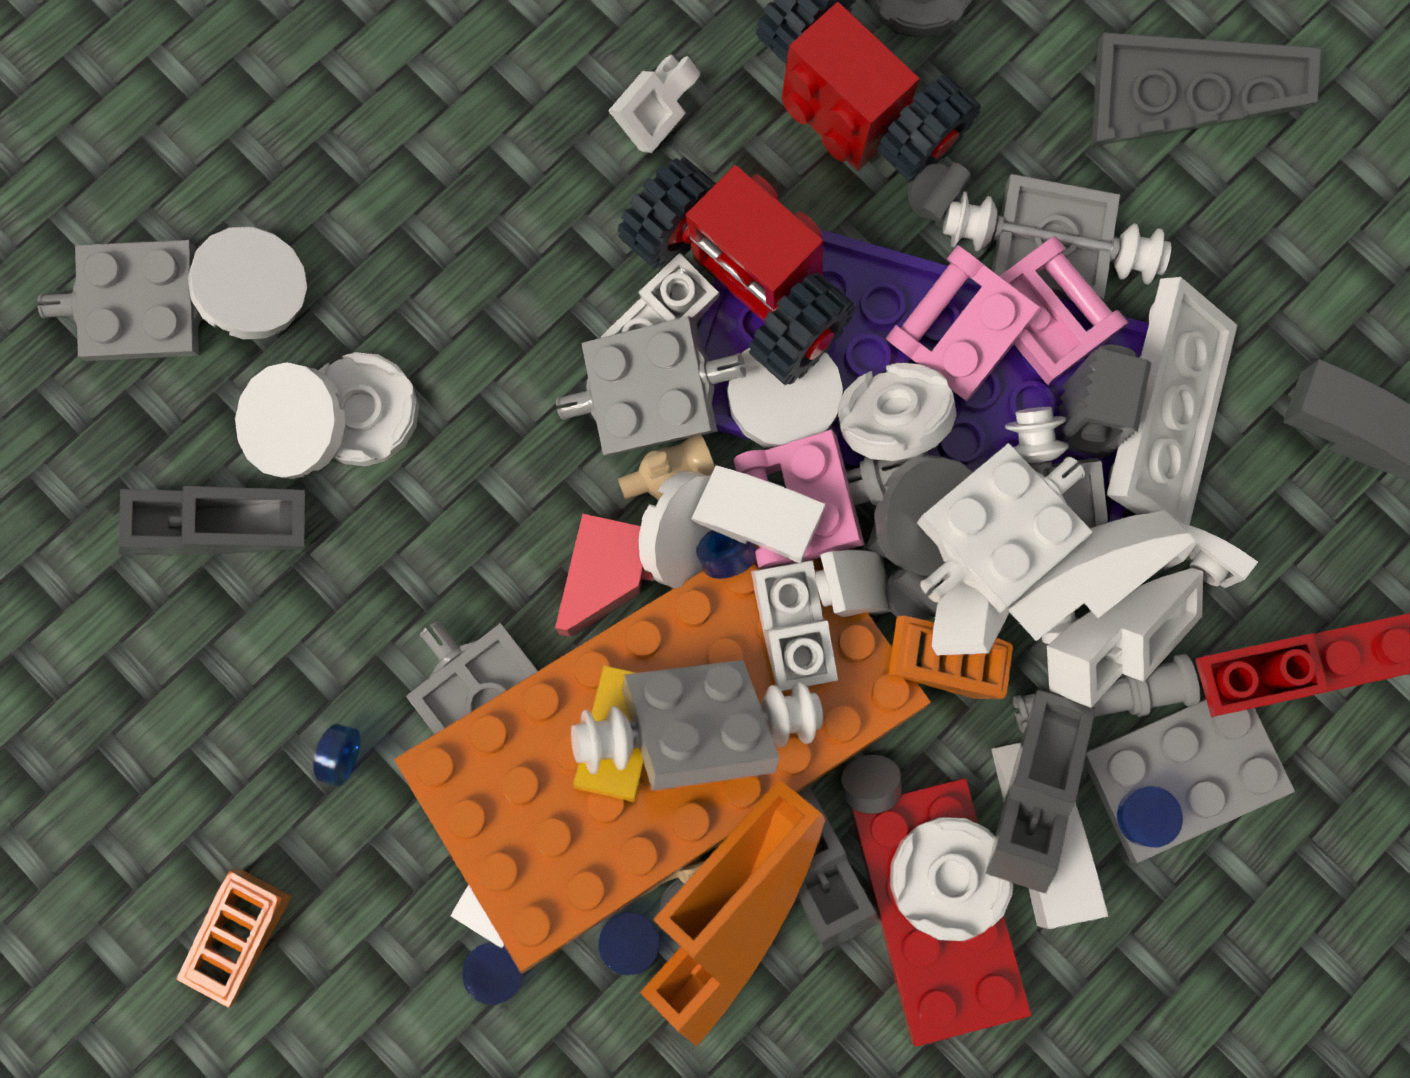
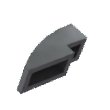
M1320 359L1303 370L1298 378L1283 423L1328 440V450L1410 482V404L1387 390Z
M183 486V491L120 489L119 555L236 554L304 548L305 490Z
M1041 690L1036 691L985 874L1045 894L1047 893L1058 870L1069 816L1075 806L1096 707L1090 708L1067 698Z
M807 786L797 794L821 812L826 819L809 870L797 894V899L824 952L878 925L876 912L851 868L844 848L810 786Z

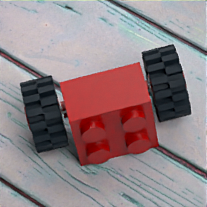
M774 0V2L768 3L764 9L766 15L759 18L757 24L759 28L756 30V35L786 64L781 98L783 99V104L795 121L802 125L808 123L822 137L825 148L838 161L844 162L846 160L859 171L879 153L905 179L911 182L928 165L938 164L941 158L944 159L950 153L953 145L958 144L963 138L962 134L973 125V120L978 117L981 105L948 74L946 76H939L937 81L933 80L927 85L924 92L920 91L914 97L920 78L850 13L852 11L850 6L856 0Z
M682 157L680 160L678 158L671 160L668 168L663 165L657 170L656 178L652 180L649 177L642 184L645 189L641 194H634L630 200L633 206L624 210L621 218L624 221L618 226L619 238L655 270L657 268L663 269L679 253L685 255L692 247L694 261L765 322V325L759 327L754 334L756 338L750 343L749 348L751 350L749 354L784 385L793 384L797 378L801 379L807 373L810 366H814L819 361L824 352H829L833 347L831 344L834 340L841 337L844 332L843 328L850 323L853 318L851 315L856 310V304L823 276L824 240L821 239L823 237L821 230L804 213L797 212L793 215L778 202L779 196L775 189L757 174L750 178L737 165H734L715 183L686 157Z

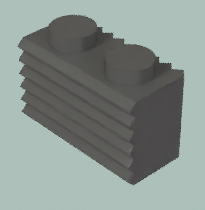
M1104 345L1092 352L1062 386L1065 392L1060 397L1063 403L1058 407L1061 412L1058 416L1065 417L1066 421L1054 428L1056 440L1068 443L1069 448L1067 450L1107 458L1111 452H1114V449L1124 444L1127 438H1131L1134 432H1138L1151 362L1135 357L1133 350L1118 345Z

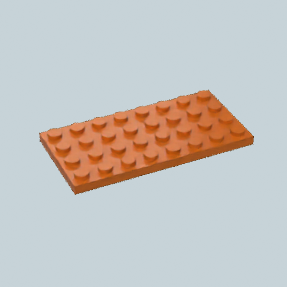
M752 542L747 543L688 579L681 588L670 590L394 759L522 974L721 844L779 779L798 793L929 706L931 702L918 683L888 675L892 647L867 612L841 617L834 613L832 605L824 607L819 595L823 620L828 621L838 680L807 686L810 693H816L820 699L823 712L822 727L819 730H815L814 739L809 744H804L799 739L797 733H790L787 744L784 747L779 748L776 746L780 758L775 773L652 791L645 764H643L634 802L576 789L573 785L579 763L576 762L573 754L571 728L573 724L581 723L583 710H589L592 713L603 666L642 673L743 660L760 704L768 688L776 685L766 648L751 571L759 569L755 551L760 546ZM821 558L811 560L813 561L815 573L824 570ZM792 689L781 692L784 697L791 696Z

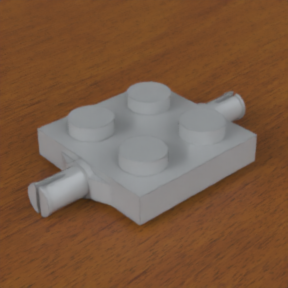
M189 240L75 245L76 281L73 286V292L70 294H40L37 302L42 304L37 305L39 314L42 318L74 317L77 324L78 357L85 361L199 356L198 327L202 316L191 300L188 283L196 246Z
M690 316L583 342L581 344L588 375L587 391L557 397L556 406L567 407L558 409L557 412L562 420L592 413L597 422L603 455L609 456L717 432L712 407L714 384L740 377L745 378L746 368L739 366L744 365L745 362L740 353L709 361L700 346L696 320Z
M438 620L429 626L443 642V645H440L427 628L421 632L420 637L440 660V663L437 664L431 676L406 695V697L432 732L436 734L538 672V670L501 623L478 641L459 647L443 627L442 622Z

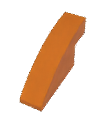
M780 779L653 919L681 947L640 993L680 1034L695 1046L700 1044L723 1016L773 943L806 877L826 819L823 814Z

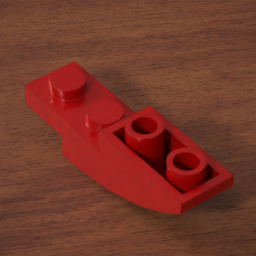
M1410 613L1196 658L1210 716L1216 717L1410 674Z

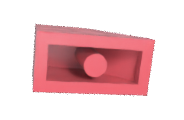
M582 514L555 626L559 635L574 636L638 596L643 579L654 581L652 579L654 578L653 574L645 571L640 561L638 538L641 526Z

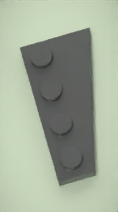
M1103 33L1098 39L1091 147L1309 109L1318 102L1321 48Z

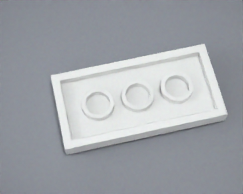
M1182 277L1160 279L1155 302L1150 308L1149 327L1142 355L1139 358L1150 361L1151 368L1138 432H1134L1131 438H1127V441H1124V444L1118 447L1115 462L1109 472L1107 496L1137 515L1166 510L1177 522L1190 525L1237 324Z

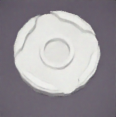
M230 227L209 236L196 250L188 276L191 300L202 318L213 327L217 325L221 329L229 331V335L241 339L268 338L285 330L300 312L307 290L304 266L293 248L275 234L254 227Z
M750 348L742 353L745 364L739 366L746 368V377L730 380L727 395L732 419L746 437L765 448H774L830 429L838 416L837 407L842 398L843 386L838 367L827 353L824 352L819 361L814 366H810L807 373L801 379L797 378L791 385L781 383L749 354Z
M355 352L342 356L344 359L337 360L331 365L327 363L319 371L334 383L339 394L335 395L338 398L339 407L344 408L346 421L341 445L333 458L343 464L369 466L389 460L406 446L416 429L419 405L413 385L398 365L377 354Z
M288 362L268 366L254 376L239 398L235 417L237 439L247 460L263 473L290 479L305 477L303 475H308L312 471H319L329 464L341 445L346 424L344 408L339 407L338 398L335 395L339 394L334 383L317 369Z
M896 363L887 365V372L880 373L873 377L872 371L858 377L844 391L837 407L842 436L853 451L870 459L896 461L912 458L936 447L951 432L957 416L952 390L948 387L947 379L939 371L922 364Z
M695 471L678 472L663 482L657 491L664 494L656 506L648 505L642 517L638 538L640 561L645 571L653 574L654 578L652 579L672 588H681L685 581L710 567L717 558L725 535L693 522L691 519L711 476Z
M939 817L917 825L900 841L891 861L890 888L898 910L914 928L939 940L965 941L985 932L1003 917L1013 894V883L985 874L995 838L987 828L964 818Z

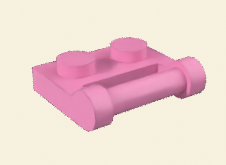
M1056 236L1047 240L999 276L1041 308L1040 312L1014 345L1047 385L1099 346L1113 338L1129 323L1119 310L1112 312L1070 263L1064 255L1067 250L1066 247ZM1046 269L1093 325V328L1087 332L1038 275V272Z
M957 245L946 259L950 262L946 270L900 328L895 325L885 339L916 363L939 371L947 379L948 387L969 402L1037 316L1041 308ZM968 277L981 286V289L931 352L919 340Z
M832 429L767 450L748 451L734 458L737 472L768 481V474L782 470L787 489L825 504V511L802 562L821 558L820 554L843 551L864 545L838 438ZM761 546L755 551L759 569L797 563Z

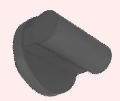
M955 162L950 167L942 164L928 165L909 183L908 200L911 208L919 217L926 220L938 221L945 219L946 210L952 201L959 202L961 189L971 177L970 172L964 166Z
M900 568L890 576L886 584L885 593L889 609L896 617L909 616L927 621L936 616L938 602L932 601L929 595L939 584H936L925 594L920 583L929 576L914 574L906 571L904 568Z

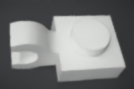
M669 55L659 64L655 72L642 71L608 111L640 151L652 153L684 116L685 112L677 100L696 82L701 73L689 57L685 56L678 63L673 55Z

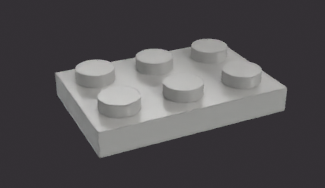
M1206 698L1200 700L1198 705L1186 706L1087 750L1084 760L1085 767L1130 863H1139L1295 792L1255 708L1211 717Z

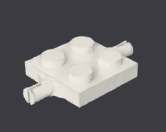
M1009 443L925 512L917 522L938 546L945 562L929 577L921 581L920 585L923 592L926 594L941 580H945L929 595L932 601L939 602L942 597L963 581L965 584L980 591L1001 614L1093 533L1066 504L1062 496L1078 480L1084 478L1085 472L1083 467L1079 465L1067 477L1062 478L1078 462L1071 457H1067L1057 468L1044 477L1036 472Z

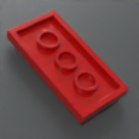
M966 778L904 793L895 806L881 813H862L849 807L911 1044L917 1047L1030 1017L1031 1012L1004 915L992 927H989L983 933L977 934L978 936L965 941L939 940L914 928L898 910L890 888L891 861L900 841L917 825L939 817L964 818L978 824Z

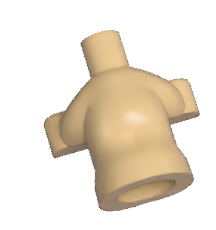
M700 435L691 437L675 446L650 451L642 460L637 472L618 478V482L625 500L648 492L659 501L664 493L657 490L665 480L680 471H695L711 476L715 466L705 440Z

